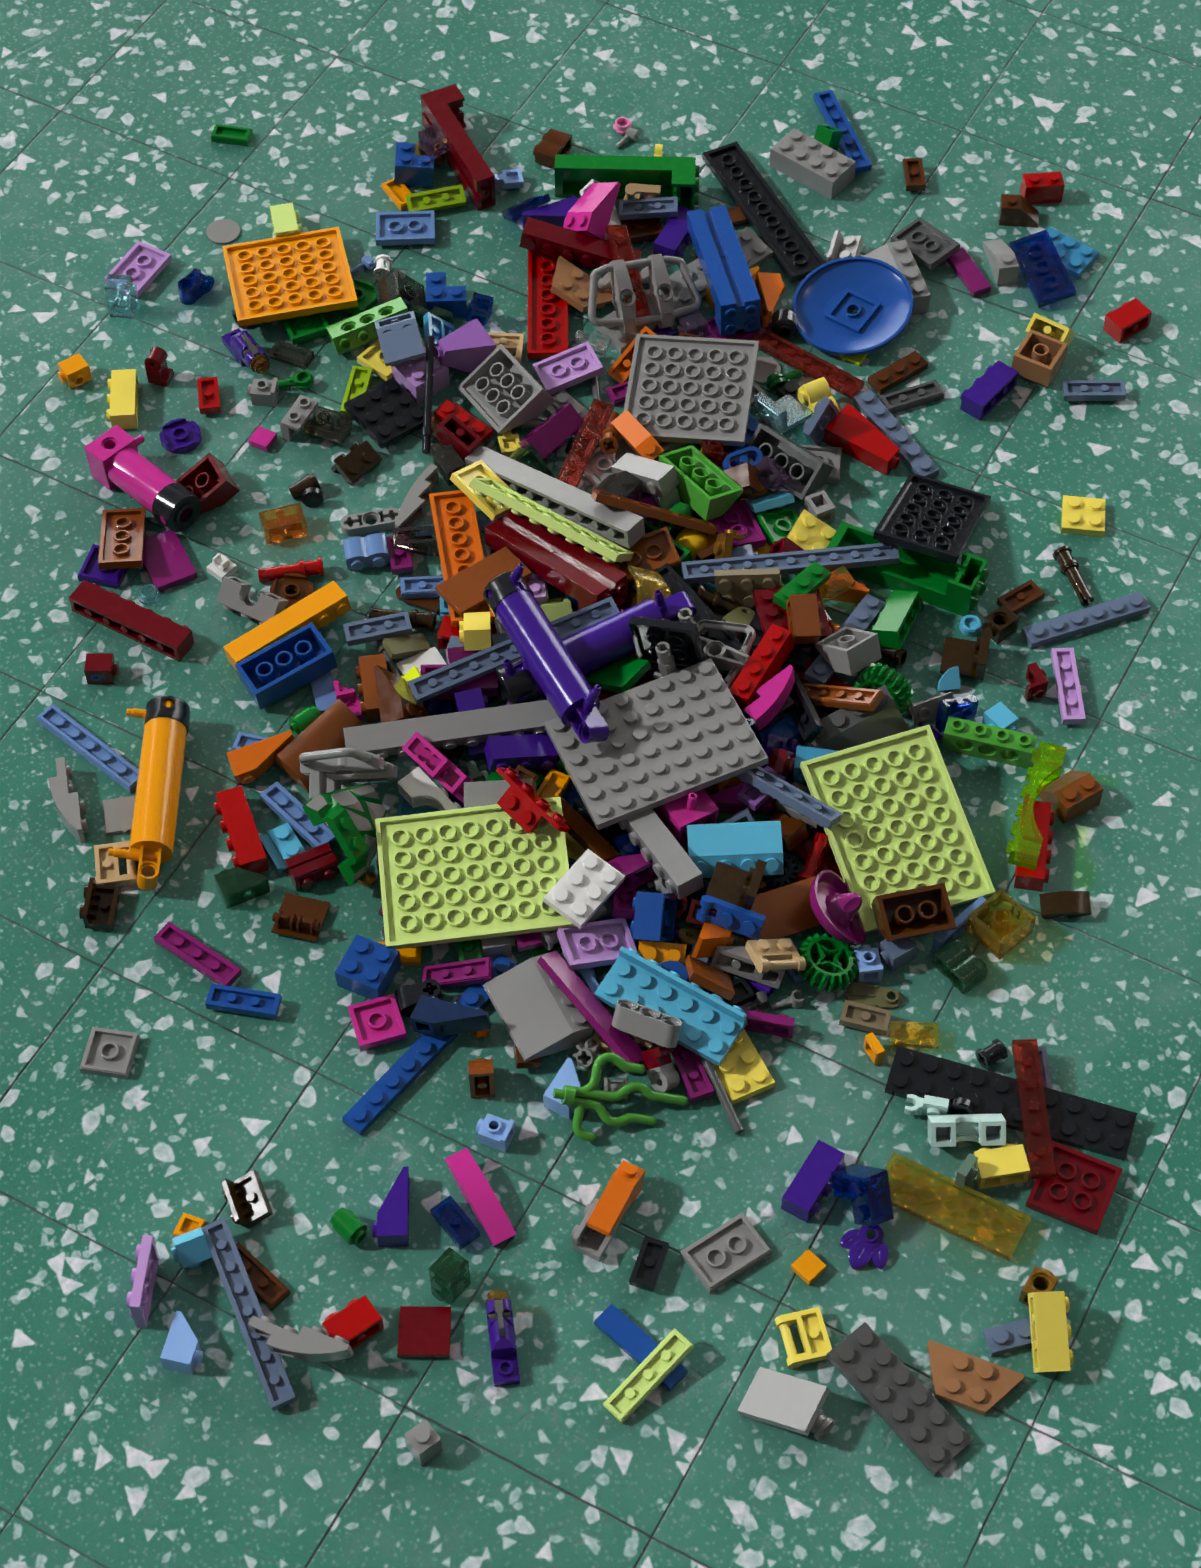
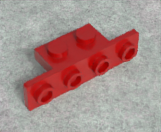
M511 767L497 768L496 772L511 785L497 804L528 834H533L544 818L558 831H569L570 827L565 823L566 819L561 814L554 813L549 808L551 805L548 801L534 794L535 789L530 784L523 783L518 778L519 774Z

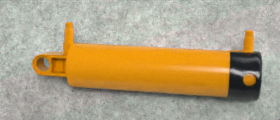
M173 696L154 697L148 701L145 709L128 708L126 711L128 716L145 719L129 849L109 848L108 855L139 861L137 885L144 891H151L157 887L160 864L171 860L174 850L186 738L189 731L191 712L189 705L185 701Z

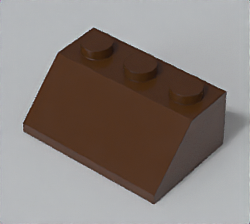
M945 883L879 895L875 897L871 904L877 927L887 942L957 928Z

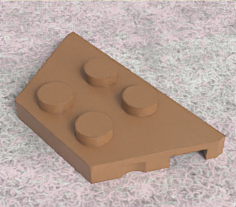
M559 256L550 291L580 312H588L590 276L562 256ZM599 287L597 288L596 309L604 308L605 304L612 303L613 296L610 289L601 290Z
M928 1341L927 1352H929L934 1397L939 1400L985 1416L994 1408V1405L1001 1402L1014 1387L1020 1385L1023 1381L1024 1374L940 1343Z

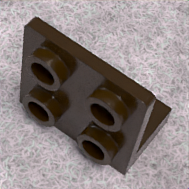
M983 629L982 637H977V641L946 637L940 673L944 674L949 668L959 666L960 677L983 681L992 630Z
M758 859L755 868L750 867L749 872L717 862L706 895L751 911L767 862Z

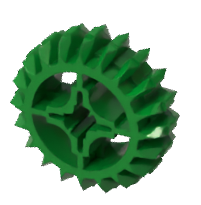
M879 662L877 664L871 663L862 669L856 677L855 688L878 689L885 685L901 714L912 703L914 694L912 685L907 683L908 679L904 678L902 673L895 671V668H889L887 664L883 666Z
M816 933L813 937L808 936L798 947L799 955L803 956L806 960V968L804 971H797V975H802V982L808 981L810 987H817L818 992L825 989L827 994L832 990L838 993L841 989L845 990L853 983L858 973L857 961L859 960L855 958L856 952L850 951L851 945H844L833 936L831 938L828 937L826 933L822 936Z

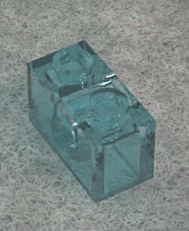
M108 274L104 291L110 317L134 319L135 312L139 310L140 303L139 299L136 298L137 286L133 284L132 276Z

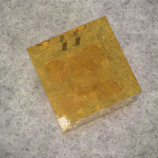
M1000 888L968 915L965 930L1000 960L1032 933L1036 918Z

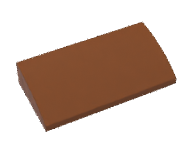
M338 699L276 755L275 763L305 791L309 792V776L300 772V754L346 748L343 728L362 726L363 724Z
M816 876L756 895L751 911L766 916L759 939H779L821 925L810 904V889ZM744 936L745 942H747V940H755L750 937Z

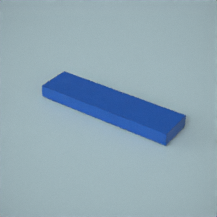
M613 1304L594 1320V1325L639 1365L659 1345ZM679 1363L661 1384L671 1391L685 1377L688 1370Z

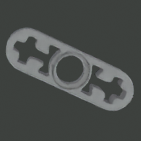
M386 508L346 515L340 522L341 531L346 536H355L395 529L399 509ZM369 519H375L377 521L373 525H369L366 523V521Z

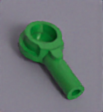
M800 369L785 375L773 373L768 376L765 385L771 391H776V388L792 379L802 377L803 374Z
M305 370L299 371L293 377L278 380L279 389L293 386L300 390L309 389L314 384L313 375Z

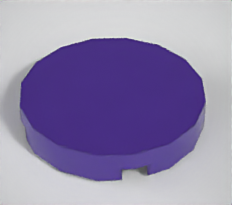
M184 418L169 421L163 426V430L159 434L161 445L166 451L174 454L189 453L197 448L202 439L200 427L192 420L191 422L186 421Z

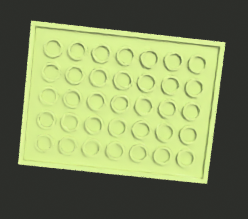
M929 724L800 763L811 796L842 813L840 822L829 829L823 828L828 836L829 844L843 881L847 886L848 893H857L862 897V905L856 915L861 928L866 934L879 930L871 905L875 897L879 895L945 883L951 908L975 901L980 896L988 897L994 895V886Z
M561 796L544 798L550 803L551 806L549 808L554 813L557 812L563 816ZM498 804L375 819L386 948L402 949L557 930V927H576L543 902L546 894L569 870L565 832L555 829L545 818L533 834H528Z

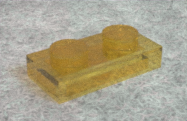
M890 1021L889 1046L938 1049L939 1023Z

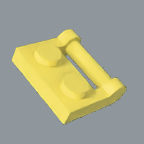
M820 1307L780 1315L774 1319L776 1327L780 1329L788 1356L786 1359L788 1368L794 1369L803 1364L827 1359L826 1355L832 1350ZM796 1323L805 1353L797 1354L790 1330L791 1324Z

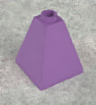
M473 319L438 340L437 345L434 347V357L443 365L472 373L495 350L496 344L479 320Z

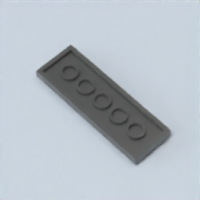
M866 1322L827 1353L826 1358L933 1476L973 1442L970 1435Z

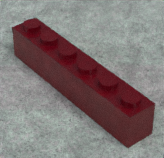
M528 217L522 231L519 246L555 258L562 256L569 262L592 269L609 264L613 260H638L642 254V251L530 217ZM638 268L627 269L630 279H634Z
M83 580L69 596L73 612L178 662L194 645L192 630L187 626L179 625L168 617H162L149 608L137 605L132 600H126L113 591L109 592L96 583Z

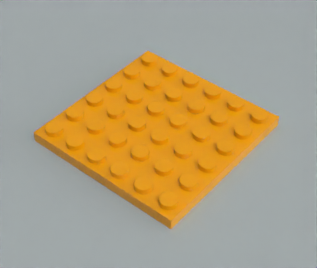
M339 227L222 246L238 327L358 307V300Z

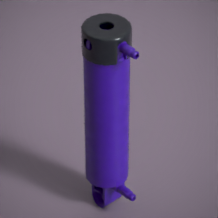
M519 563L514 571L505 572L493 578L484 589V599L495 618L499 620L562 724L571 726L584 744L606 741L609 736V728L599 712L600 701L598 696L601 686L595 685L592 688L523 578L522 574L525 566Z
M658 589L655 591V602L650 598L561 640L583 675H586L636 652L629 627L631 616L659 620L668 619L680 622L678 618L679 610L689 608L694 617L697 609L688 594L684 591L678 592L664 599L662 591ZM517 658L513 661L505 659L504 665L495 669L497 680L510 705L530 702L544 694L522 658Z

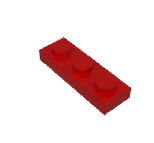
M448 399L433 411L434 417L441 422L453 413L483 439L482 445L494 435V429Z

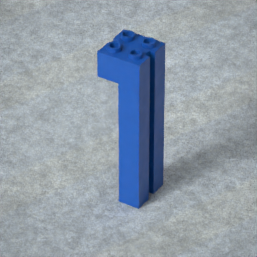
M726 206L712 207L710 212L705 213L702 209L687 211V229L715 304V322L720 336L736 334V331L739 329H743L744 332L760 330L761 299Z

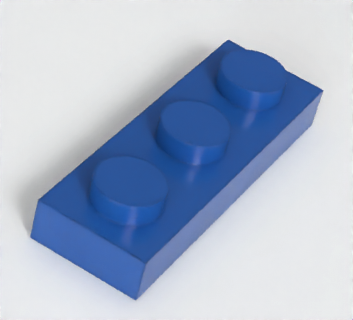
M211 983L205 1005L206 1009L277 1019L282 996L277 993Z

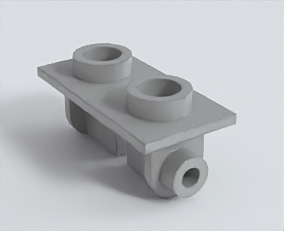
M941 692L939 695L928 698L926 701L922 700L917 703H911L907 708V713L913 716V724L917 725L919 722L923 723L953 712L952 692Z

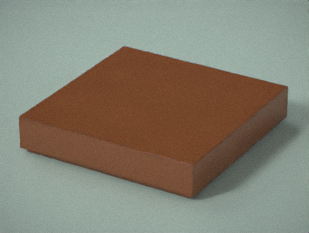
M688 954L685 959V965L689 980L727 1000H732L735 991L730 975Z

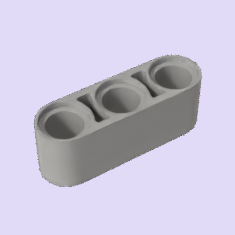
M621 999L616 1003L612 1026L657 1045L675 1048L678 1043L682 1021L633 1001Z

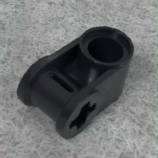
M432 979L412 985H404L395 991L400 1014L404 1017L411 1016L421 995L435 996L443 1000L440 984Z

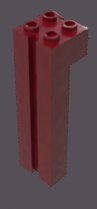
M456 84L420 95L421 107L424 110L422 112V124L431 137L445 146V160L477 210L496 205L494 174L463 129L466 127L464 112L460 111L459 108L463 107L465 98Z
M511 510L503 515L502 521L495 520L485 527V540L489 547L498 551L506 546L532 573L578 600L579 610L609 597L613 598L619 611L623 608L628 597L627 574L596 555L585 551L581 546L566 541V537L561 534L555 535L547 531V526L533 524L529 521V517L516 515Z

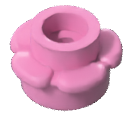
M619 117L615 120L613 129L617 133L624 135L627 128L631 127L632 124L628 118Z

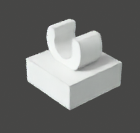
M219 553L212 558V563L206 567L207 572L220 582L223 581L224 577L232 576L238 571L235 563Z

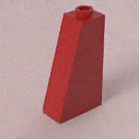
M849 403L825 428L824 443L832 447H842V452L886 476L892 469L895 470L900 463V449Z

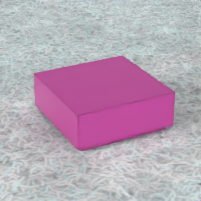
M259 426L249 438V445L267 452L277 439V433Z

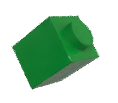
M818 125L814 139L838 151L843 131L830 125Z

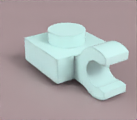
M908 1094L906 1102L913 1103L914 1106H905L904 1113L915 1115L922 1111L921 1115L925 1116L947 1115L949 1099L929 1095L921 1098L914 1094Z

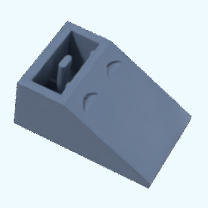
M414 311L375 321L386 367L398 366L404 361H416L421 359L422 356H426Z

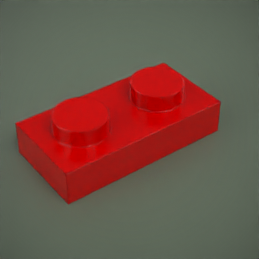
M218 377L197 378L200 414L221 412Z

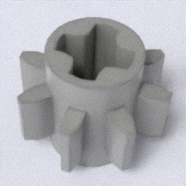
M588 1039L585 1044L583 1042L577 1044L576 1047L579 1051L573 1054L578 1062L577 1066L586 1067L587 1071L592 1069L594 1061L599 1055L604 1054L600 1047L601 1043H592V1039Z

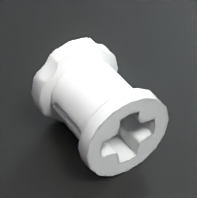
M381 254L375 258L376 268L373 270L375 279L379 281L390 279V267L393 263L390 256Z

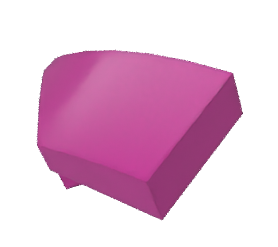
M333 681L337 700L340 699L359 720H364L361 713L360 699L356 696V690L352 688L347 689L341 686L340 682Z

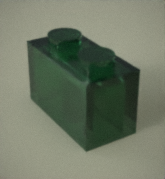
M450 1247L429 1268L431 1293L441 1302L446 1301L451 1305L471 1284L469 1262Z

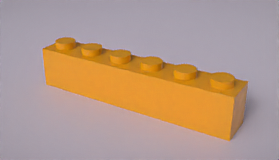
M333 580L223 646L227 660L236 670L235 664L311 622L319 630L352 610L348 596Z

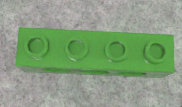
M398 297L326 327L333 347L337 354L340 355L379 339L375 321L409 311L402 298Z
M948 716L941 749L1030 769L1038 736Z

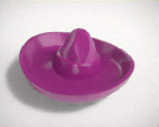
M831 870L821 871L814 878L810 889V904L817 920L830 935L840 942L853 946L864 944L866 933L861 928L856 915L862 905V897L857 893H848L846 884L835 872Z

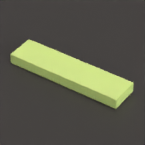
M674 1328L603 1403V1406L623 1424L693 1350L694 1345Z

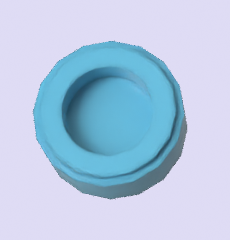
M966 615L961 618L959 629L966 636H975L980 633L982 622L975 615Z

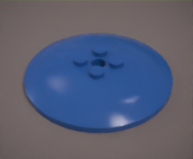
M845 257L819 266L802 280L793 297L792 311L797 316V331L811 346L832 355L858 356L877 351L900 336L912 316L913 295L906 278L888 263L869 257ZM853 310H857V311H858V312L855 313V314H849V313H848L849 311H853Z

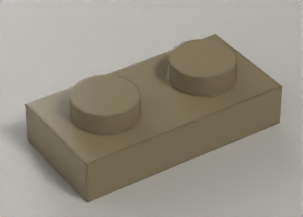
M845 1000L839 1025L886 1036L892 1011Z

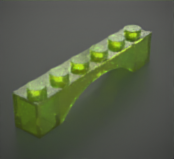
M1040 741L1038 750L1033 749L1030 762H1033L1034 765L1033 767L1028 766L1025 780L1029 781V784L1023 785L1020 798H1023L1024 802L1023 804L1018 803L1015 815L1019 817V821L1013 822L1010 835H1014V839L1008 840L1005 852L1010 854L1009 864L1032 870L1036 869L1043 837L1038 831L1034 820L1033 805L1040 793L1049 784L1059 779L1067 747Z

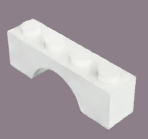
M419 766L397 782L399 793L413 808L431 806L439 811L461 808L457 802L453 803L449 799L446 790L441 786L438 787L434 783L433 777L426 771L424 772Z

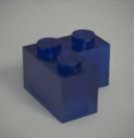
M851 1164L831 1172L834 1196L852 1200L855 1224L874 1227L894 1219L888 1171L886 1169Z

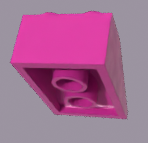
M592 183L567 212L563 227L604 239L621 183Z

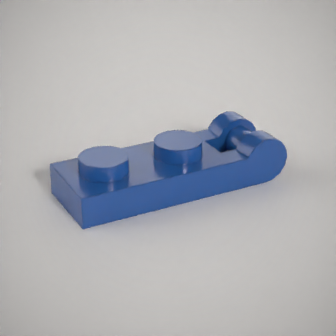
M703 895L701 897V909L697 911L696 915L698 921L703 923L710 922L759 940L766 916L710 895ZM710 909H716L717 913L710 911Z

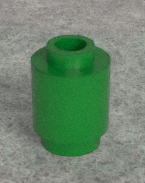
M677 502L669 509L670 511L692 517V509L687 503ZM660 520L662 526H667L669 532L677 531L682 527Z
M314 705L311 707L307 706L289 718L290 723L288 726L294 735H299L321 715V712Z
M341 1208L330 1219V1223L333 1225L332 1228L349 1245L359 1244L367 1236V1225L351 1210Z

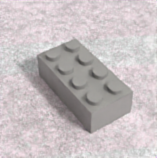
M795 128L770 150V167L831 200L854 180L856 161Z

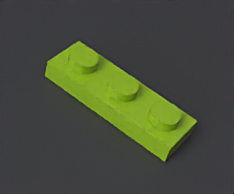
M462 184L405 195L408 211H438L464 206L467 203Z
M352 366L340 408V416L351 417L344 409V403L369 390L373 368Z

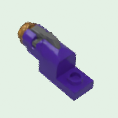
M238 328L221 336L223 344L241 366L246 365L258 374H262L269 369V358L246 330L241 331Z
M494 1290L487 1294V1299L485 1300L494 1387L520 1384L511 1298L505 1290Z

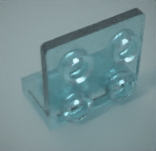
M762 392L754 395L756 415L781 434L806 421L813 415V411L789 394L776 401H773Z

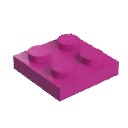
M394 993L347 1006L360 1051L407 1038Z

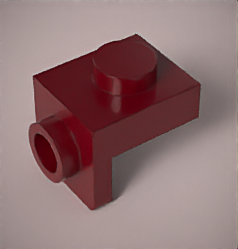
M1036 662L1029 664L1025 677L1029 683L1026 686L1024 696L1026 701L1037 700L1046 695L1049 682L1045 671L1040 669Z
M773 748L768 766L774 769L773 771L789 776L795 763V753Z

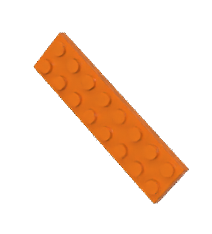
M461 490L429 494L443 581L484 559L474 503ZM487 603L472 611L490 612V623L494 622L495 616ZM448 604L451 626L458 627L459 621H464V617L461 618Z

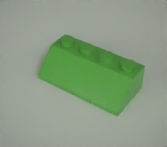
M693 445L661 454L658 457L659 462L675 466L679 480L676 488L680 498L705 521L723 516L743 493L742 487Z

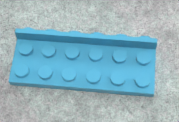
M623 946L619 950V957L594 993L598 1000L614 1009L618 1000L625 999L681 1020L682 1027L678 1044L719 1067L747 1024V1014H745L742 1008L725 1003L720 996L703 991L702 987L698 984L683 980L678 973L674 971L669 972L661 968V965L651 959L648 961L641 957L636 950L632 948L626 949Z

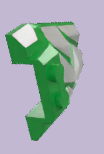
M370 782L318 794L302 806L313 826L327 822L347 859L337 867L349 886L365 875L378 851L375 819L390 817Z

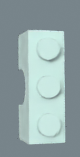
M1002 1113L927 1115L928 1141L931 1147H956V1143L960 1141H974L980 1143L981 1146L1006 1145V1120Z

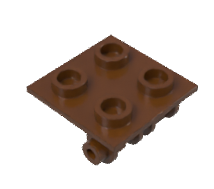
M285 893L279 912H274L272 921H274L271 933L317 942L330 902Z

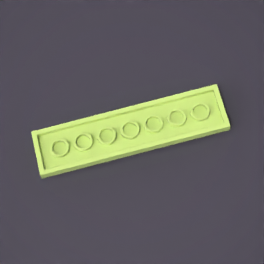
M472 478L469 486L476 489V494L482 497L489 496L494 499L493 502L502 507L506 505L512 508V513L529 517L531 523L547 526V531L555 535L562 534L566 536V541L575 545L578 543L583 545L585 551L602 555V559L608 563L614 564V562L631 561L634 553L491 478Z

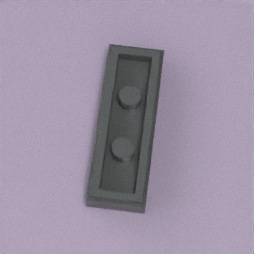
M932 380L880 396L879 400L891 414L944 399V392L938 382Z

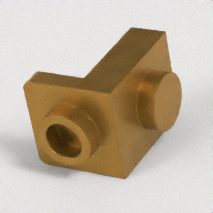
M725 530V533L717 534V541L713 548L715 559L730 558L733 541L745 540V536L738 535L736 530Z

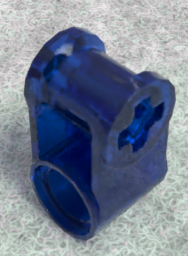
M198 268L193 269L178 282L180 302L185 305L194 304L212 289L214 278L202 274Z

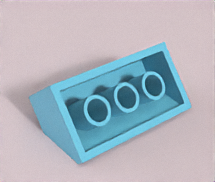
M781 821L687 825L688 856L702 872L703 878L712 877L717 862L749 872L750 867L755 868L758 859L767 862L763 875L784 874Z

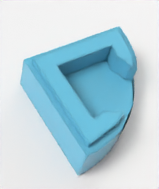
M959 666L949 668L942 675L938 682L937 691L961 689Z

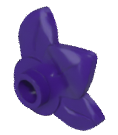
M866 1223L860 1229L849 1230L842 1236L839 1245L850 1249L849 1261L852 1269L863 1267L869 1261L879 1269H883L886 1265L888 1248L883 1243V1230L878 1224ZM874 1231L876 1236L874 1239H868L866 1233Z

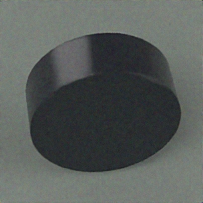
M316 487L305 489L302 493L303 504L310 508L319 507L323 503V492Z
M959 1097L951 1102L949 1111L951 1115L974 1114L975 1105L971 1100Z

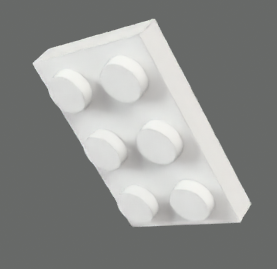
M587 849L546 894L543 902L581 929L625 880V876L591 850Z

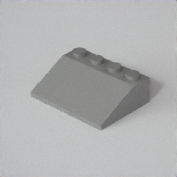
M906 240L886 243L863 256L888 263L906 278L913 295L912 315L929 312L931 294Z
M502 344L457 387L500 435L540 416L555 401Z
M545 954L522 962L488 981L483 986L524 1062L576 1047L580 1042L585 1044L590 1039L594 1029L538 964L539 958Z

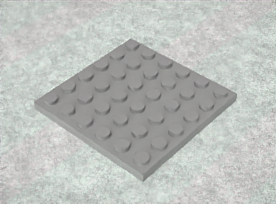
M637 334L623 412L627 409L656 441L745 447L759 341Z

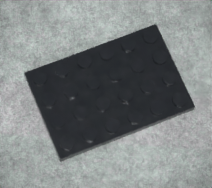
M911 472L875 529L873 539L883 544L898 546L903 550L920 553L926 557L937 558L945 563L956 564L989 506L991 496Z

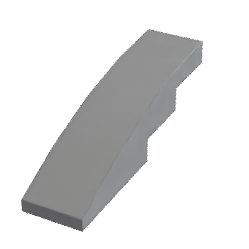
M431 463L417 478L407 493L395 522L396 535L406 534L426 514L425 504L429 501L432 487L439 481L438 467Z

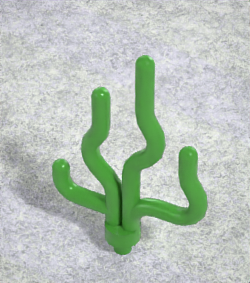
M612 1052L599 1055L594 1061L591 1078L587 1085L583 1087L564 1085L563 1089L554 1088L553 1098L561 1099L562 1105L575 1106L572 1123L574 1134L579 1139L590 1142L596 1139V1135L594 1132L585 1131L582 1128L585 1108L595 1110L603 1122L613 1127H621L629 1123L653 1126L657 1122L654 1116L637 1113H627L619 1117L611 1116L606 1108L596 1100L616 1102L624 1099L632 1092H640L647 1099L677 1105H687L689 1102L686 1096L657 1092L641 1082H630L616 1092L595 1090L601 1078L602 1067L607 1062H611L627 1072L638 1074L645 1072L643 1064L628 1062L620 1055Z

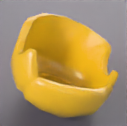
M690 528L680 531L675 540L691 551L692 560H696V554L708 545L707 536L704 532Z

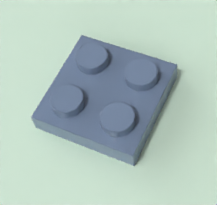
M825 396L815 405L814 413L811 418L806 420L802 431L810 443L816 446H820L822 443L825 428L840 413L832 400Z

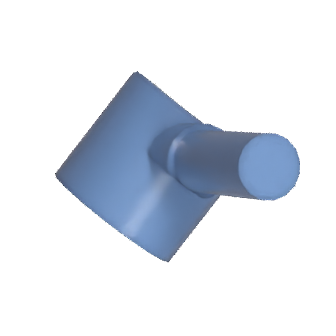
M365 255L361 263L350 270L351 275L365 267L373 270L376 267L375 259Z

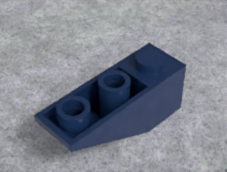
M421 995L410 1016L414 1032L433 1037L491 1028L488 1012L480 1008L466 1007L457 1002L443 1001L435 996Z

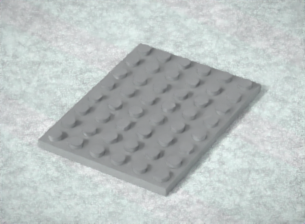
M711 658L601 700L599 712L609 728V736L606 741L584 744L571 726L562 724L559 717L544 722L545 730L597 830L769 763L768 756Z

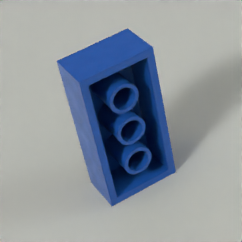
M312 622L235 664L241 682L260 710L338 667L333 651Z

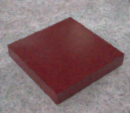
M400 1306L398 1358L450 1359L452 1308Z

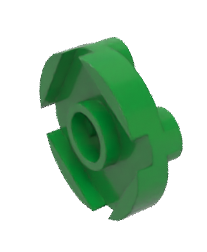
M360 279L355 280L353 284L356 296H361L357 298L358 307L341 310L352 314H359L376 305L377 292L372 283Z

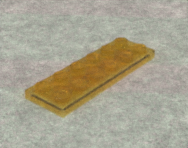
M893 1152L872 1192L873 1197L1009 1262L1031 1220V1216L968 1186L962 1188L955 1184V1180Z

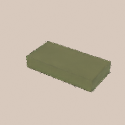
M423 633L384 638L382 642L390 659L411 657L431 648Z

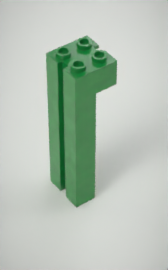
M555 154V197L576 196L580 198V191L594 179L600 183H621L617 198H624L626 195L625 187L630 183L660 185V197L678 196L679 206L694 210L695 205L698 206L699 194H695V192H699V179H695V177H699V165H696V157Z
M841 522L827 548L881 542L873 539V532ZM898 546L899 564L839 569V571L890 590L918 591L923 602L961 616L969 615L971 610H976L979 603V595L983 596L987 583L984 582H986L990 571L987 569V559L965 551L962 554L960 565L958 563H945L940 559L926 557L911 550H903Z

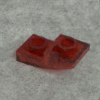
M702 439L703 455L723 468L724 459L732 452H724L723 445L715 440L707 441Z

